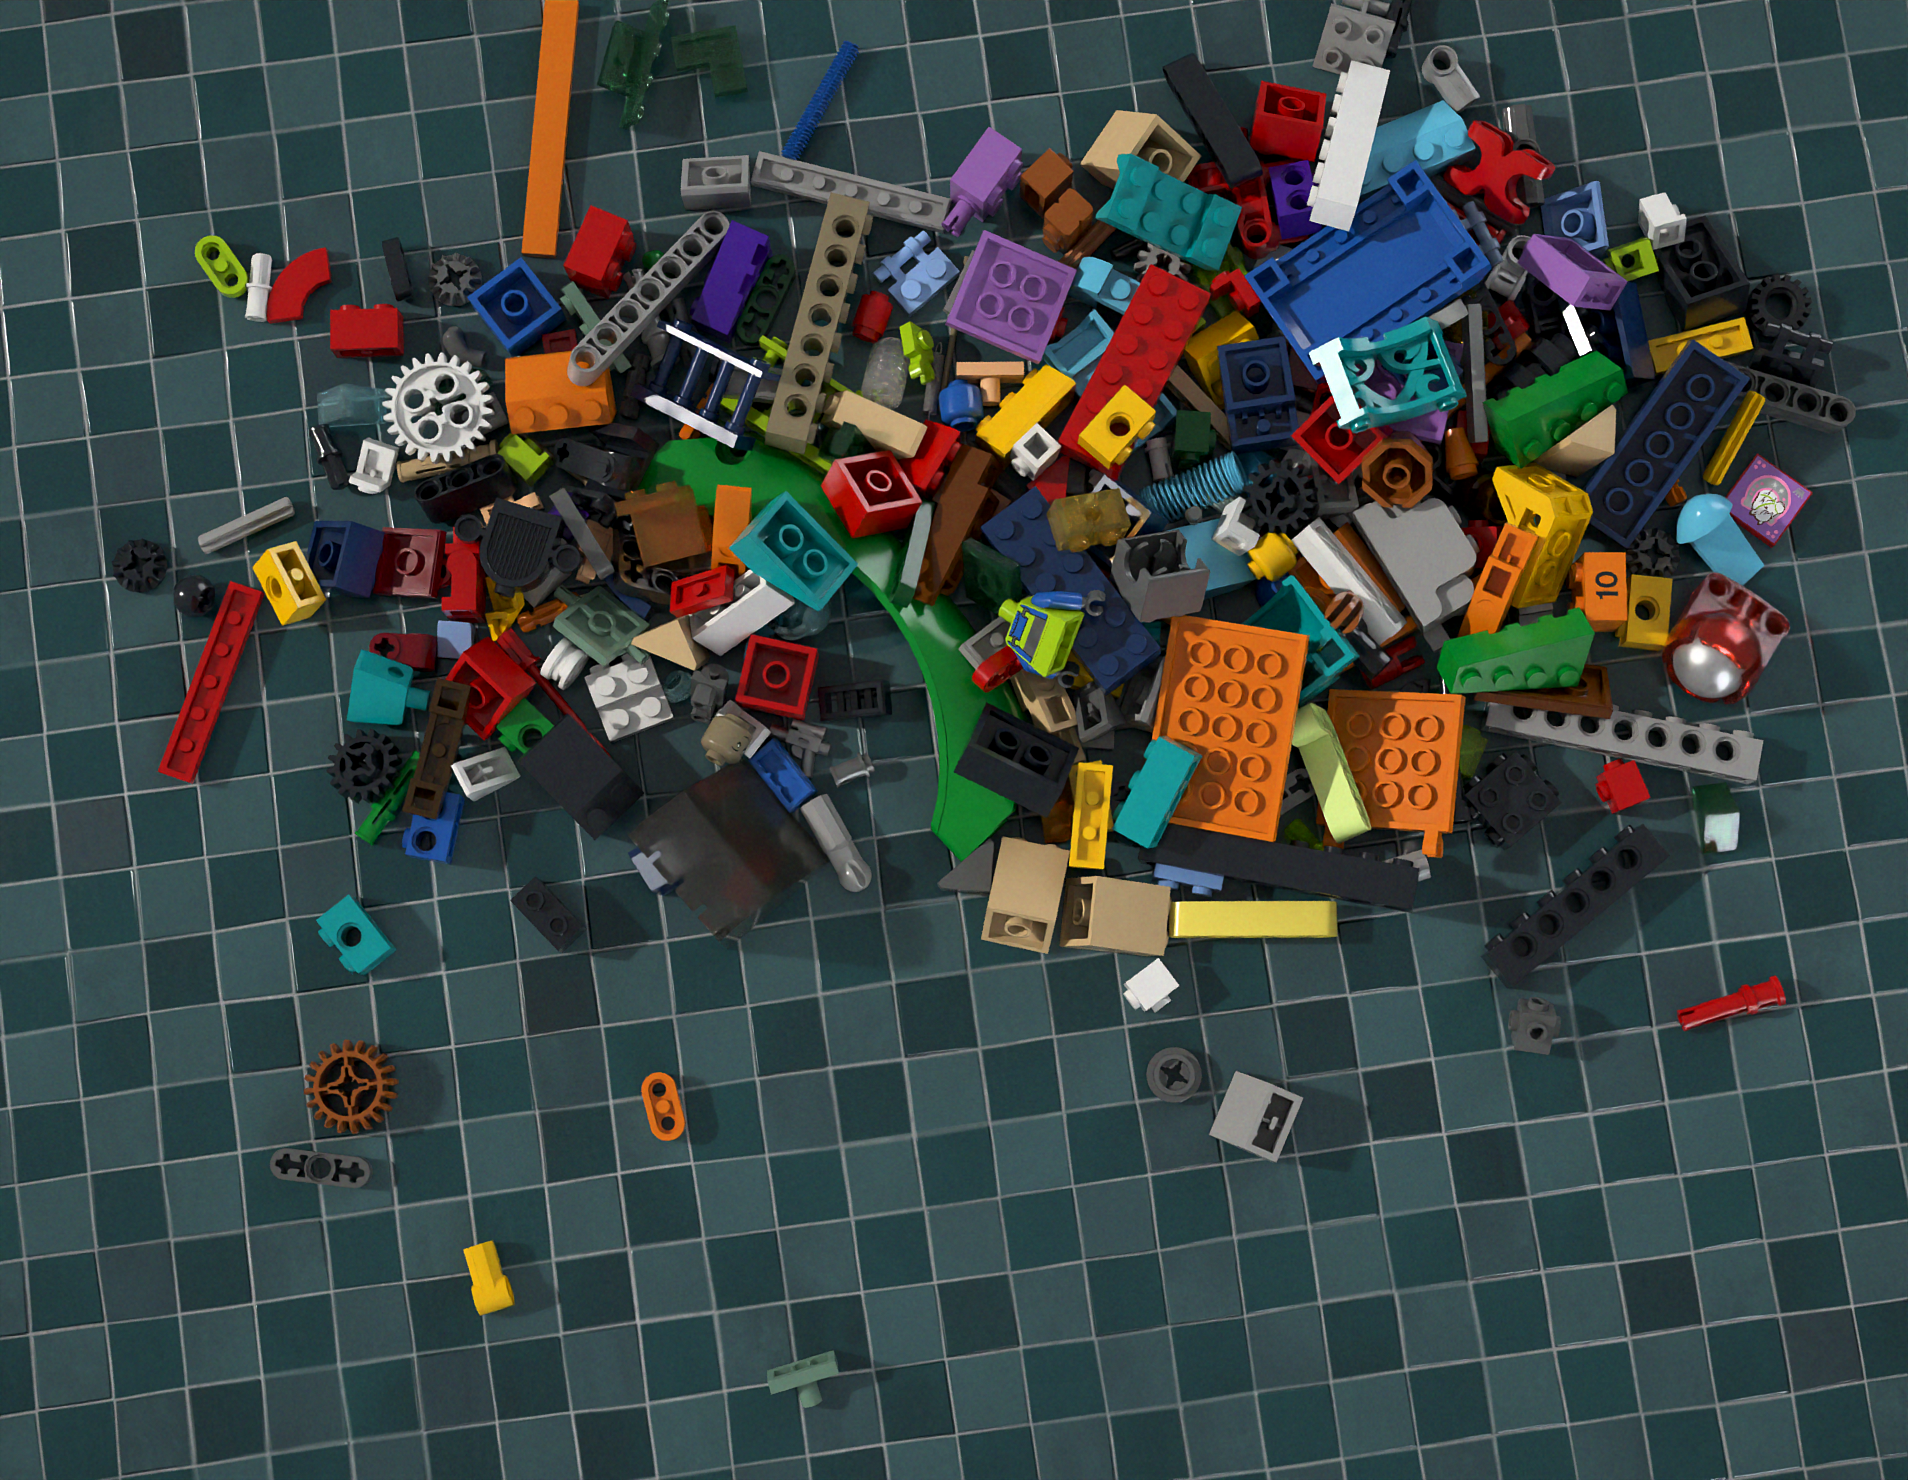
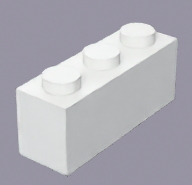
M749 569L734 580L733 601L689 614L692 639L722 656L750 636V634L761 629L769 621L795 604L794 597Z

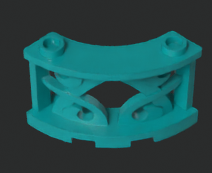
M1423 317L1411 324L1384 333L1383 337L1385 340L1369 342L1368 337L1354 339L1338 337L1309 352L1313 365L1322 367L1341 416V419L1336 421L1339 428L1351 429L1352 433H1359L1369 428L1408 420L1437 409L1439 412H1444L1455 408L1459 404L1458 400L1467 396L1442 337L1443 332L1438 321L1429 317ZM1430 340L1438 356L1437 359L1427 360L1428 341ZM1394 354H1403V362H1397L1394 359ZM1374 360H1379L1387 370L1393 373L1409 374L1404 387L1395 400L1377 394L1364 384L1373 373ZM1357 364L1361 365L1364 373L1358 377L1356 374L1360 369L1355 366ZM1442 368L1449 387L1438 392L1430 391L1428 384H1436L1440 377L1435 374L1423 375L1424 371ZM1414 395V397H1415L1417 400H1413V401H1410V402H1409V400L1411 399V397Z

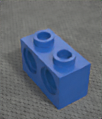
M447 792L443 802V811L437 820L411 814L413 815L411 828L405 829L402 839V848H406L405 854L411 858L451 865L465 798L460 794ZM426 834H434L436 837L434 848L429 851H423L420 845L421 839Z

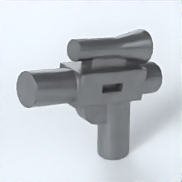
M793 719L791 727L798 729V731L772 724L769 737L777 738L792 745L793 755L801 759L800 769L807 778H812L815 754L828 757L832 744L823 741L828 727L814 726Z

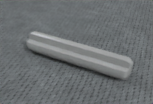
M284 497L198 537L199 545L205 554H209L295 514L294 506L288 497Z

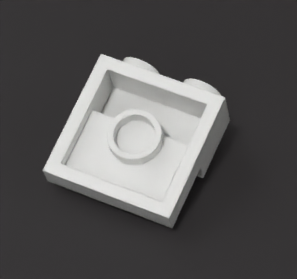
M627 653L621 657L622 663L611 667L609 664L605 667L601 664L595 665L589 669L591 674L584 677L610 743L674 719L651 656L641 665Z

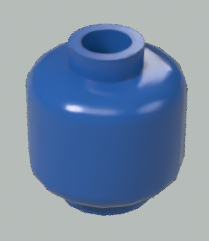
M958 379L951 381L948 387L940 392L938 398L941 420L946 426L955 428L960 432H967L975 429L977 423L984 418L981 390L975 385L968 384L967 380Z

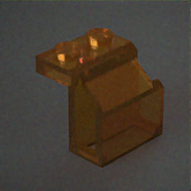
M676 481L656 485V493L646 495L645 489L625 493L626 500L614 503L617 516L631 515L644 567L712 551L713 528L709 512L705 505L697 506L694 492L690 485L677 487Z

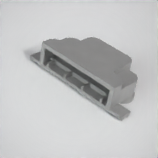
M1436 498L1428 499L1423 503L1419 501L1412 508H1402L1403 504H1394L1393 508L1382 507L1375 501L1360 507L1352 513H1348L1433 653L1437 652L1443 647L1444 641L1450 640L1441 624L1454 616L1466 614L1474 593V585L1468 577L1475 570L1476 554L1480 550L1474 538L1470 534L1465 536L1459 527L1462 523L1459 514L1453 506L1447 508L1443 501Z

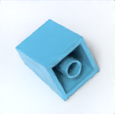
M1220 518L1196 525L1171 529H1179L1187 540L1185 556L1190 569H1195L1197 559L1201 558L1210 570L1204 600L1240 589L1257 579L1246 565L1251 561L1247 552L1238 556L1211 540Z

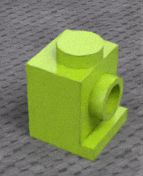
M1641 237L1638 240L1606 250L1608 258L1603 259L1604 264L1627 281L1659 271L1650 239L1646 237ZM1630 254L1633 262L1630 266L1624 267L1621 262L1622 258Z
M510 433L499 445L501 450L497 454L503 456L509 468L530 487L554 464L546 452L539 456L542 450L528 437L523 441L516 434Z

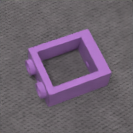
M1533 234L1532 238L1524 245L1523 253L1517 262L1573 307L1611 310L1628 282L1571 238Z

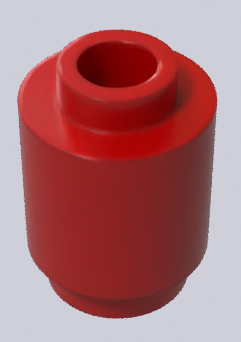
M871 291L870 295H862L852 322V327H854L853 336L875 344L879 337H883L894 307L888 302L889 297L877 291Z

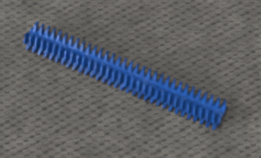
M843 41L842 48H839L838 55H835L834 62H831L830 69H827L826 76L821 80L822 83L817 87L818 90L813 94L814 97L809 101L810 104L807 105L806 111L803 112L802 118L799 119L798 125L795 126L797 129L793 130L794 132L791 133L793 136H790V139L787 140L789 143H786V146L783 147L785 149L781 151L783 157L797 160L796 157L800 158L797 154L802 155L800 150H804L801 147L806 148L804 143H808L805 140L810 141L808 136L812 137L810 133L814 134L812 129L816 130L814 127H817L816 122L820 123L818 119L821 120V116H824L822 112L825 113V109H828L826 105L829 106L828 103L832 102L830 98L833 99L834 91L837 92L838 84L841 85L840 82L843 81L844 75L847 74L848 68L851 67L850 63L853 64L852 61L855 60L854 56L857 57L856 53L859 54L857 48L860 47L858 45L852 44L849 41Z

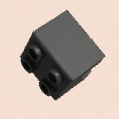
M1179 529L1117 540L1109 580L1139 622L1149 623L1156 619L1173 616L1182 617L1185 614L1201 611L1210 570L1201 558L1197 559L1195 569H1190L1185 556L1187 540Z

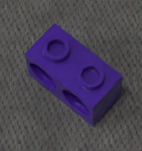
M1305 160L1269 167L1271 192L1281 238L1298 237L1322 230L1321 224L1309 221L1313 207L1307 206V201L1312 185L1317 187L1319 185L1313 182L1315 173H1311L1309 161Z

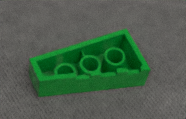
M1580 607L1568 610L1565 616L1553 618L1552 614L1538 617V622L1520 627L1518 623L1506 625L1498 633L1489 635L1486 630L1446 640L1442 647L1437 669L1451 694L1575 687L1579 684L1595 632Z

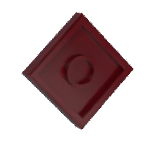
M383 527L382 532H385L382 543L383 552L379 556L373 593L379 596L437 599L447 532L438 529Z

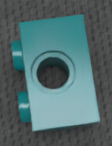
M348 894L316 920L321 926V929L318 931L319 935L329 947H332L334 944L343 954L339 957L340 962L351 974L356 971L358 974L365 976L397 950L356 897ZM358 928L361 932V941L356 946L350 947L346 941V936L351 929Z

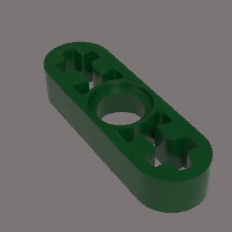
M777 254L768 259L737 322L738 338L746 346H759V340L762 335L767 337L795 280L796 270L794 262L786 255ZM784 264L786 265V272L789 274H782L779 277L777 286L782 288L779 291L772 285L775 279L773 267L780 268ZM764 292L772 293L776 298L774 306L769 309H763L757 305L758 296ZM754 310L756 314L761 316L757 323L760 333L759 335L753 333L751 337H747L744 327H751L756 318L755 314L750 312Z

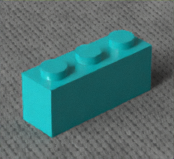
M1160 736L1157 741L1153 739L1144 753V758L1147 760L1142 770H1137L1129 782L1128 788L1131 789V792L1126 802L1121 801L1113 814V819L1116 822L1112 829L1148 849L1156 847L1203 755L1168 736Z

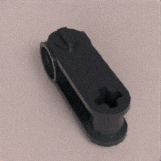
M569 438L560 439L554 448L553 459L556 466L595 480L598 484L629 491L630 487L634 486L640 477V466L637 461L638 458L635 456L610 450L593 443H581Z

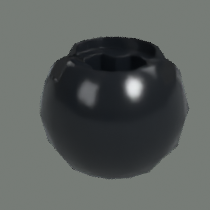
M188 575L174 586V605L185 616L201 617L211 611L215 605V588L210 580L203 576Z

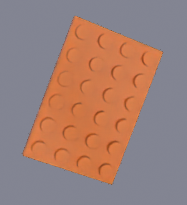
M1188 615L1172 617L1152 740L1157 741L1160 736H1168L1203 756L1169 823L1270 842L1276 841L1310 635Z

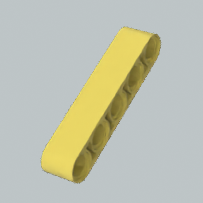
M1171 902L1169 937H1338L1337 902Z

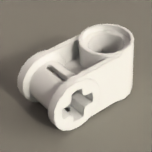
M1517 236L1510 241L1502 254L1504 261L1493 267L1485 282L1488 289L1507 297V300H1515L1528 273L1526 269L1517 263L1518 259L1512 254V249H1523L1526 242L1531 239L1529 236Z

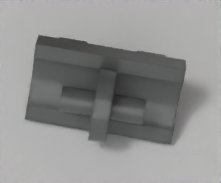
M709 664L701 672L697 670L693 672L691 677V705L693 706L691 719L710 725L715 711L718 712L726 704L729 675L723 666Z

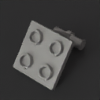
M1342 0L1341 5L1357 8L1360 11L1331 3L1312 67L1336 74H1341V72L1348 73L1351 60L1382 68L1396 22L1367 14L1366 12L1385 16L1387 15L1390 3L1378 0Z

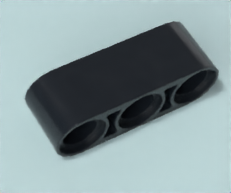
M493 454L425 480L417 486L414 496L429 521L439 524L495 503L496 497L505 499L511 496L518 488V482L504 457L499 454Z

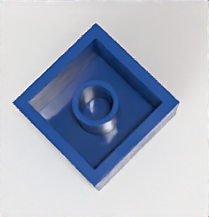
M522 257L467 297L472 307L511 357H517L539 341L543 334H548L567 320L562 308Z

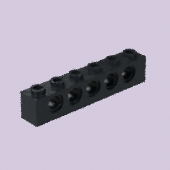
M1644 824L1635 828L1631 825L1625 827L1614 837L1617 843L1607 850L1603 846L1588 858L1592 863L1583 872L1579 868L1575 869L1562 880L1566 885L1557 893L1553 890L1547 892L1536 902L1540 907L1535 912L1529 915L1525 911L1510 923L1514 929L1505 937L1499 933L1484 945L1488 951L1481 958L1506 988L1515 986L1670 856ZM1620 851H1624L1631 856L1632 865L1630 869H1624L1619 865L1617 857ZM1594 873H1599L1606 879V887L1603 891L1593 887L1591 878ZM1569 894L1576 896L1580 901V909L1577 913L1569 911L1565 905L1566 897ZM1542 916H1547L1554 922V931L1551 935L1543 933L1539 927V921ZM1516 938H1522L1528 944V953L1524 957L1517 955L1513 950V942Z

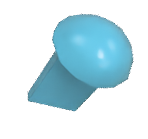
M1717 494L1696 495L1687 500L1677 518V543H1690L1731 593H1736L1764 564L1730 516L1733 504L1727 498Z

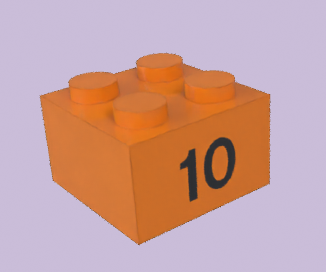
M1584 552L1571 565V569H1569L1566 576V587L1571 589L1572 602H1568L1567 612L1570 609L1580 607L1594 632H1614L1627 621L1626 552Z

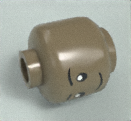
M726 713L725 716L714 717L701 739V745L707 751L705 757L718 766H723L724 763H738L752 739L748 731L750 726L741 718L730 713Z

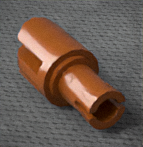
M1351 590L1339 593L1327 607L1325 619L1330 615L1332 619L1330 626L1334 629L1339 625L1344 626L1345 628L1342 633H1350L1356 628L1364 614L1363 602Z

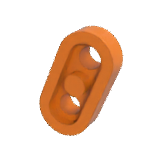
M652 1073L645 1078L641 1087L650 1128L658 1139L672 1141L679 1138L686 1127L677 1085L674 1079L666 1073ZM659 1083L664 1084L666 1087V1093L661 1097L656 1096L654 1093V1087ZM666 1117H672L675 1121V1125L671 1130L664 1129L662 1125Z

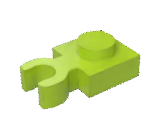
M910 321L899 327L904 356L910 359L909 373L911 378L915 379L920 376L921 384L925 385L935 379L933 368L930 365L934 362L932 351L934 343L927 330H923Z

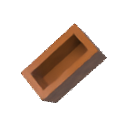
M1049 148L1021 175L1020 197L1042 218H1044L1045 212L1055 202L1058 203V199L1068 188L1072 189V163L1062 153L1056 154Z

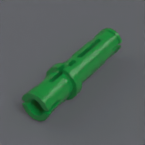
M413 750L412 755L399 771L401 777L393 779L394 790L387 788L385 798H380L377 803L375 801L370 806L372 811L354 833L372 846L388 822L395 820L396 816L394 814L406 798L410 780L414 778L420 755L416 750Z

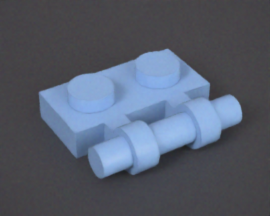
M925 231L920 232L915 238L909 237L903 242L904 247L892 257L887 256L880 262L881 266L872 273L879 283H882L891 276L896 283L888 289V294L909 317L960 275V271L938 247L929 255L923 251L922 248L931 241ZM913 257L918 264L908 273L904 274L900 267Z

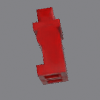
M454 527L453 543H445V554L448 557L447 568L452 574L451 597H442V612L450 621L486 623V573L480 561L481 542L478 541L474 544L463 543L455 534Z

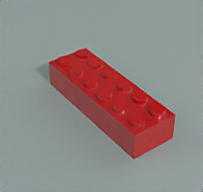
M1152 264L1149 265L1058 440V443L1061 445L1060 453L1118 480L1129 457L1120 466L1115 462L1108 470L1078 444L1079 435L1124 385L1129 387L1153 409L1155 408L1209 304L1211 293ZM1114 423L1110 426L1111 432L1116 436H1125L1129 432L1127 426L1123 423ZM1139 437L1132 443L1131 449H1134Z

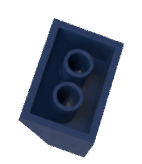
M1627 282L1611 310L1591 308L1592 313L1589 316L1592 324L1599 329L1603 336L1604 343L1601 346L1605 353L1604 356L1622 368L1627 389L1656 380L1637 285L1635 282ZM1569 331L1568 338L1574 343L1572 335Z

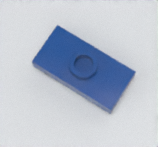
M777 738L771 739L748 760L789 813L795 812L818 791Z

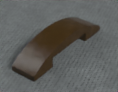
M437 678L429 708L431 714L414 778L410 780L403 812L437 820L453 773L451 765L456 762L470 701L471 686Z

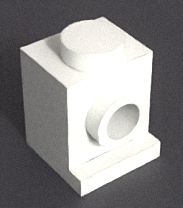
M1666 192L1640 199L1638 224L1645 237L1650 239L1653 250L1684 242L1687 218L1685 214L1680 215L1676 204H1671Z

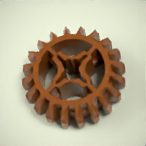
M344 1040L343 1051H341L338 1044H331L332 1056L325 1051H320L318 1055L323 1061L322 1065L312 1061L309 1066L316 1070L317 1073L315 1076L305 1075L304 1078L306 1081L314 1082L313 1088L304 1089L305 1095L315 1096V1099L307 1103V1107L316 1108L319 1106L320 1109L315 1113L314 1118L320 1120L328 1115L324 1126L332 1128L337 1122L338 1133H345L348 1123L352 1134L359 1133L360 1122L365 1130H371L373 1125L370 1118L372 1117L378 1123H382L384 1117L379 1110L383 1109L384 1111L391 1112L393 1107L385 1101L387 1098L397 1099L398 1093L389 1091V1085H398L399 1080L394 1078L388 1079L387 1077L388 1074L396 1070L395 1066L389 1065L383 1068L382 1065L388 1060L389 1056L383 1053L375 1059L378 1047L371 1045L365 1052V1041L358 1040L353 1050L351 1040ZM354 1058H359L370 1065L377 1079L362 1078L359 1074L358 1066H355ZM344 1061L339 1079L326 1084L327 1077L332 1068L339 1062ZM351 1077H354L352 1082L367 1084L366 1086L354 1089L351 1097L349 1096L350 1092L336 1089L337 1087H344L349 1084ZM377 1089L372 1104L366 1110L359 1113L363 1095L368 1091ZM326 1095H340L344 1101V1107H348V1116L336 1111L329 1103Z

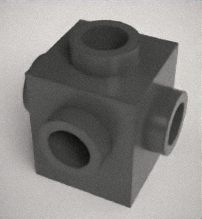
M1531 997L1529 1000L1519 998L1517 1009L1510 1011L1508 1029L1512 1031L1511 1038L1514 1050L1549 1055L1553 1037H1558L1560 1033L1561 1017L1556 1015L1553 1003H1549L1546 999L1540 997Z

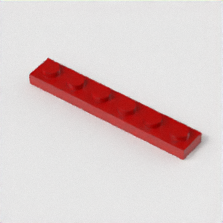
M232 581L229 582L159 766V773L193 784L265 595L262 591Z

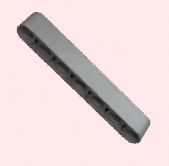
M709 211L703 214L579 342L571 352L567 367V375L572 383L577 386L592 384L719 252L729 228L728 219L724 214L718 211ZM711 229L716 231L718 234L713 235L708 233L706 230ZM684 251H692L697 256H689ZM663 273H672L677 278H668ZM642 295H650L654 297L655 300L648 301L644 299ZM629 317L634 323H625L620 318ZM599 340H609L613 345L604 346ZM586 362L591 366V368L584 369L579 367L576 363Z

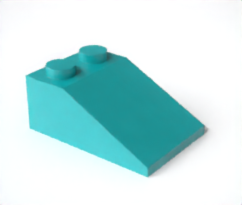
M787 491L768 502L729 547L753 573L816 611L824 607L858 565Z

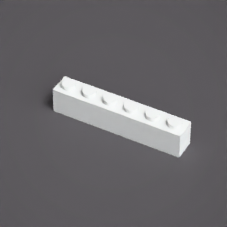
M1351 60L1348 73L1341 72L1336 92H1340L1342 95L1335 94L1330 114L1336 115V118L1331 116L1329 118L1324 136L1329 137L1330 140L1324 139L1319 159L1324 160V163L1318 162L1313 182L1319 185L1318 187L1312 185L1307 201V206L1313 207L1309 221L1345 231L1350 230L1357 209L1390 70Z

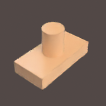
M956 362L957 380H967L968 384L980 383L983 406H997L1000 404V383H1022L1024 380V362Z

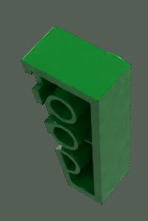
M1596 350L1561 366L1557 374L1548 376L1545 373L1535 378V384L1524 389L1517 386L1506 391V397L1498 401L1491 398L1482 403L1496 450L1522 469L1607 407L1617 402L1628 391L1622 368Z

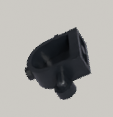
M497 497L486 528L483 527V524L476 516L470 514L461 516L454 526L455 534L463 543L474 544L478 541L481 542V565L486 574L496 584L494 592L508 598H514L515 593L528 592L540 586L550 574L553 564L564 574L575 573L582 564L581 554L576 547L568 544L559 547L566 526L562 517Z

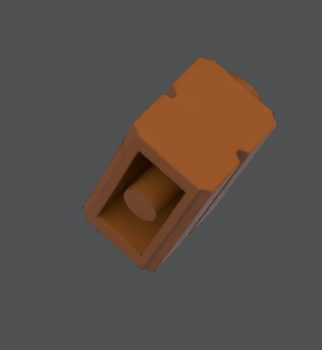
M1068 188L1058 199V203L1055 202L1044 214V237L1042 241L1054 253L1060 251L1062 254H1066L1092 226L1093 206L1074 189Z

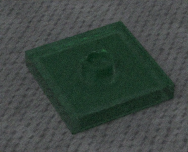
M971 537L962 542L966 598L999 615V609L1007 599H1012L1019 604L1022 600L1020 564Z

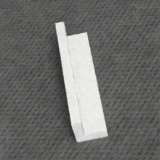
M1320 517L1291 540L1336 595L1351 590L1359 596L1364 605L1362 618L1366 622L1368 633L1378 645L1395 635L1407 623L1406 619Z

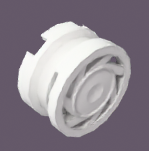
M564 637L547 657L540 675L548 680L552 678L557 682L559 681L558 687L565 690L579 676L590 656L575 646L567 637Z

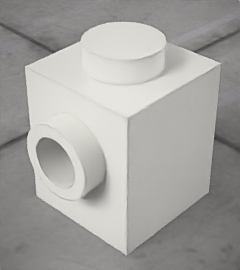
M1036 423L1013 445L1009 458L1012 460L1013 468L1024 477L1028 475L1034 481L1057 459L1061 445Z
M1158 958L1124 984L1127 991L1123 994L1135 1010L1141 1007L1144 1012L1149 1008L1157 1012L1171 1001L1168 994L1176 989L1179 984Z

